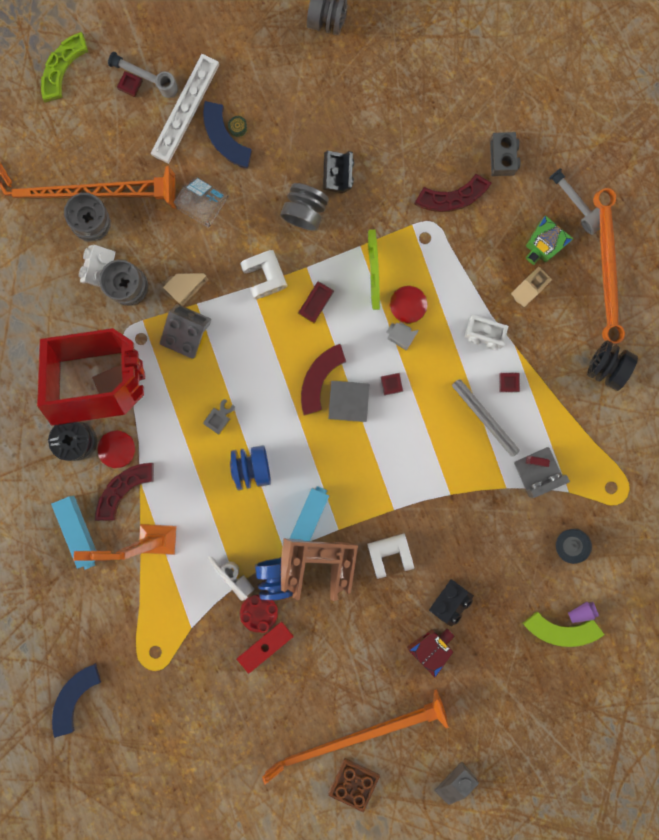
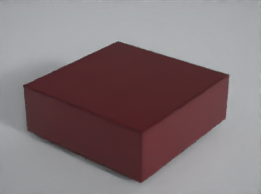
M124 71L117 89L135 97L143 80L136 75Z
M400 373L380 377L384 396L403 392Z
M499 373V392H520V373Z
M528 456L526 464L549 467L550 460Z

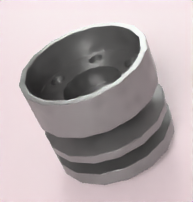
M310 0L307 28L320 31L323 23H326V33H330L332 25H334L333 34L339 35L346 19L347 0Z
M293 183L290 187L291 192L287 195L291 202L284 203L280 216L290 224L302 229L318 230L322 216L317 212L322 213L325 211V205H327L329 198L323 192L313 187Z
M79 193L67 201L64 207V217L73 233L79 239L86 242H95L107 235L111 227V219L102 201L97 196L90 193Z
M118 259L111 261L104 266L100 273L99 283L101 290L106 296L122 305L132 306L138 304L148 292L147 277L141 270L126 260Z

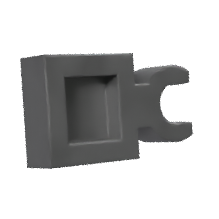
M226 399L221 401L220 410L218 411L213 408L203 422L204 425L218 435L230 421L226 415L235 410L234 405L230 409H225Z

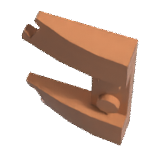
M284 538L281 556V590L286 592L288 589L293 593L292 598L300 600L305 562L331 564L330 600H339L337 594L343 590L350 594L358 545L350 542H312Z

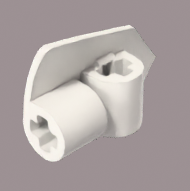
M209 555L208 559L238 598L241 601L248 598L247 595L254 590V587L244 575L238 579L236 578L239 573L238 565L235 562H227L220 567L216 560ZM227 567L234 569L232 576L231 574H226Z

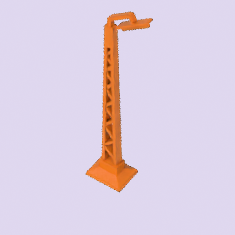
M0 162V176L3 177L7 186L11 188L12 181ZM166 166L163 177H154V180L21 188L12 189V192H7L0 181L2 192L6 196H12L13 198H71L84 189L87 193L93 194L98 198L155 197L156 199H165L173 209H176L175 173L169 166ZM149 185H154V192H145ZM131 186L142 187L136 192ZM119 187L114 193L109 189ZM126 187H128L132 191L127 193H121ZM105 188L109 193H100V191Z
M140 524L139 540L117 551L116 554H111V551H74L73 561L125 560L141 553L175 555L177 526Z
M434 690L433 702L424 705V708L277 762L262 776L264 784H267L282 772L285 765L289 766L427 720L431 722L438 719L445 728H449L447 715L438 690Z

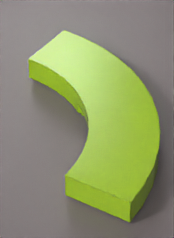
M82 32L74 34L61 42V45L48 57L43 76L41 77V94L45 103L63 98L62 79L66 69L76 58L88 53Z
M376 229L368 231L371 303L373 310H380Z
M539 612L534 613L522 623L539 639L562 647L586 645L605 635L594 620L575 626L563 627L547 621Z

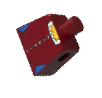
M448 628L440 635L432 629L408 645L407 648L435 678L453 654V650L447 644L455 636Z

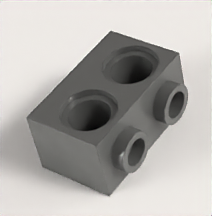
M516 132L492 134L490 138L491 176H514L517 170L520 169V157H517L519 139H516ZM506 142L509 148H504L501 143ZM502 161H508L510 166H504Z

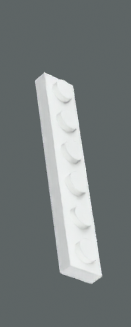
M201 54L151 152L152 156L168 164L170 163L219 67L218 61Z

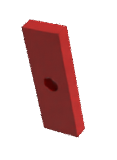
M281 621L236 659L249 674L291 640L294 635ZM267 644L269 648L265 650L262 648V645Z

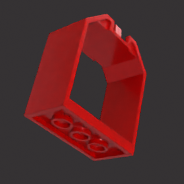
M114 328L40 339L37 407L51 426L125 415L144 396V386L139 385V381L145 380L143 361L139 359V353L134 349L133 341ZM121 353L122 382L112 392L60 399L61 362Z

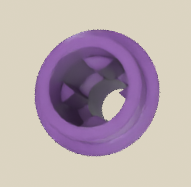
M588 601L568 612L572 623L595 620L596 617H599L594 602L588 603Z

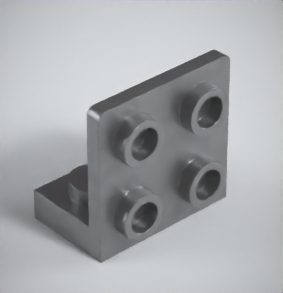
M176 304L168 313L160 345L194 359L203 332L209 327L211 318Z
M549 447L514 462L527 494L531 498L538 497L570 482L567 475L561 474ZM528 456L545 458L550 460L549 467L526 464V458Z

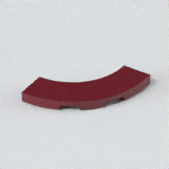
M475 174L467 184L455 191L441 192L423 187L414 205L434 212L456 211L477 201L492 183Z
M341 344L335 345L323 352L307 371L301 391V405L304 416L322 410L320 393L324 380L333 369L346 363Z
M154 463L138 464L116 475L108 483L102 496L99 498L95 512V521L116 520L118 506L126 493L140 484L154 482Z

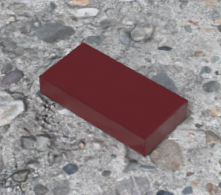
M318 281L298 314L315 324L333 295L334 290Z

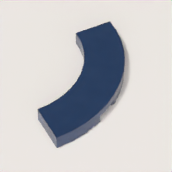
M205 101L203 111L204 124L213 146L231 163L248 169L252 149L237 143L227 132L223 122L224 106Z
M96 663L76 673L60 691L52 714L54 738L75 731L73 715L77 701L86 690L101 683Z

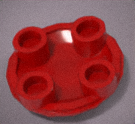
M404 286L394 292L389 306L396 319L406 324H411L424 316L428 303L426 296L420 289L414 286Z
M118 430L106 433L98 443V456L102 463L111 468H122L129 465L135 454L133 438L127 433Z
M259 594L248 597L241 606L240 621L250 631L265 633L277 621L278 608L274 600H262Z

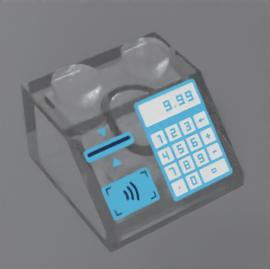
M196 176L183 186L173 203L178 210L210 228L229 196Z

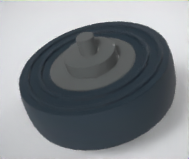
M568 529L558 536L556 551L565 562L578 564L590 556L592 543L585 532L579 529Z

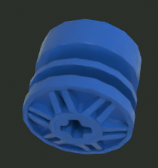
M264 445L251 447V456L247 457L245 449L240 451L241 458H239L237 450L231 451L230 469L237 490H243V481H245L247 489L251 488V479H255L258 487L271 485L268 458Z
M281 558L255 564L256 578L266 580L258 585V589L263 590L259 593L260 599L281 600L293 596V593L288 589L286 592L281 590Z

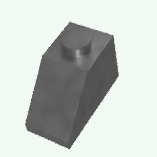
M461 762L435 789V792L450 805L466 798L479 783L476 776Z

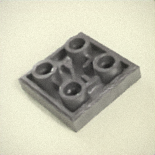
M331 381L328 419L367 422L370 384Z

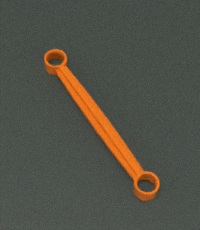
M604 188L596 192L593 198L594 205L600 209L601 260L607 326L603 329L602 337L605 341H611L608 337V332L612 327H615L619 331V336L615 341L611 342L616 344L620 343L625 337L623 327L618 325L617 270L611 206L616 202V194L612 189ZM602 192H606L610 196V203L607 206L602 205L599 201V196Z

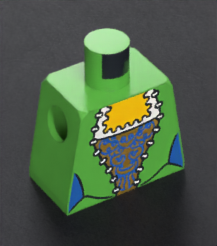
M545 215L526 244V247L531 250L526 259L533 265L539 259L547 262L568 245L573 238Z

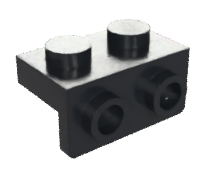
M328 150L324 152L323 190L345 193L352 188L354 178L352 177V168L354 166L352 151H348L345 154Z
M451 579L429 611L445 624L452 627L460 621L462 612L471 606L474 595Z

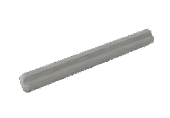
M460 379L455 381L452 387L509 455L515 456L518 454L520 449Z

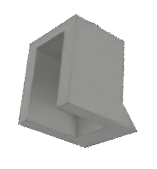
M402 322L392 323L386 332L389 334L387 339L407 350L419 330L411 331L412 329Z

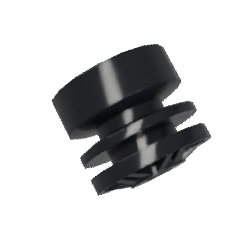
M607 340L592 357L587 376L590 378L596 376L595 379L598 382L606 377L605 385L615 391H619L631 377L638 362V356L628 350H623L619 354L620 347L618 345L613 346V343Z
M84 422L54 425L48 437L49 448L53 455L66 461L87 459L96 450L98 442L94 429ZM70 437H73L71 444H68V440H70Z

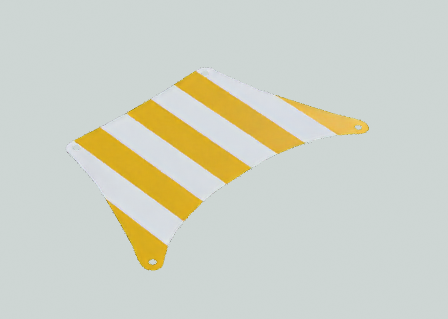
M423 221L412 224L377 239L380 310L372 309L371 271L368 243L309 267L284 275L288 286L263 298L254 299L251 293L252 287L185 307L211 318L209 327L203 332L194 359L160 345L168 313L139 321L125 330L123 335L133 341L134 349L138 351L139 359L143 361V369L145 371V380L139 381V385L144 386V396L133 406L139 441V464L154 463V482L140 484V524L177 526L175 555L140 554V599L136 631V653L139 662L146 669L152 671L164 669L170 663L192 627L214 604L232 590L212 565L208 556L210 555L215 559L220 567L227 562H235L239 567L237 579L243 575L247 579L256 573L255 564L280 558L282 556L283 539H290L311 488L316 489L319 486L326 489V494L329 495V498L310 541L424 500L481 490L525 488L514 462L546 447L550 448L561 474L567 475L570 481L553 489V491L569 492L606 505L621 504L628 497L630 490L629 482L623 471L590 438L566 410L507 335L505 336L504 347L498 348V350L489 349L486 347L487 344L481 342L473 344L468 341V338L464 337L471 315L496 321L447 241L444 231L434 222ZM423 232L429 233L431 235L430 243L422 244L419 241L420 234ZM319 281L334 290V293L314 324L299 315L298 312ZM404 286H414L424 293L428 306L424 316L417 322L411 324L402 322L410 327L411 331L419 330L408 349L404 350L387 339L389 334L386 332L390 325L401 322L394 317L389 305L391 297L396 290ZM138 333H144L147 336V342L144 345H138L135 342V337ZM341 344L346 363L333 369L324 380L320 393L322 410L304 416L301 405V391L307 371L323 352L335 345ZM400 373L403 392L384 396L380 377ZM499 373H520V392H499ZM460 379L520 449L518 454L515 456L509 455L452 387L455 381ZM331 381L370 384L367 422L328 419ZM226 399L225 409H230L234 405L235 410L226 415L230 421L218 435L204 425L203 422L213 408L219 411L221 401ZM264 445L268 458L271 485L258 487L255 479H251V488L247 489L246 483L243 481V490H237L230 469L231 451L237 450L238 456L241 458L240 451L245 449L247 457L251 456V447ZM608 482L616 483L617 491L614 494L606 492L605 485ZM227 567L226 574H231L232 576L234 569ZM151 647H160L162 654L159 658L154 659L149 655Z

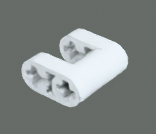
M273 250L255 255L240 263L244 273H250L262 268L266 276V282L251 288L254 299L263 298L288 286Z
M404 533L367 544L377 579L386 577L382 557L400 553L405 571L414 569Z

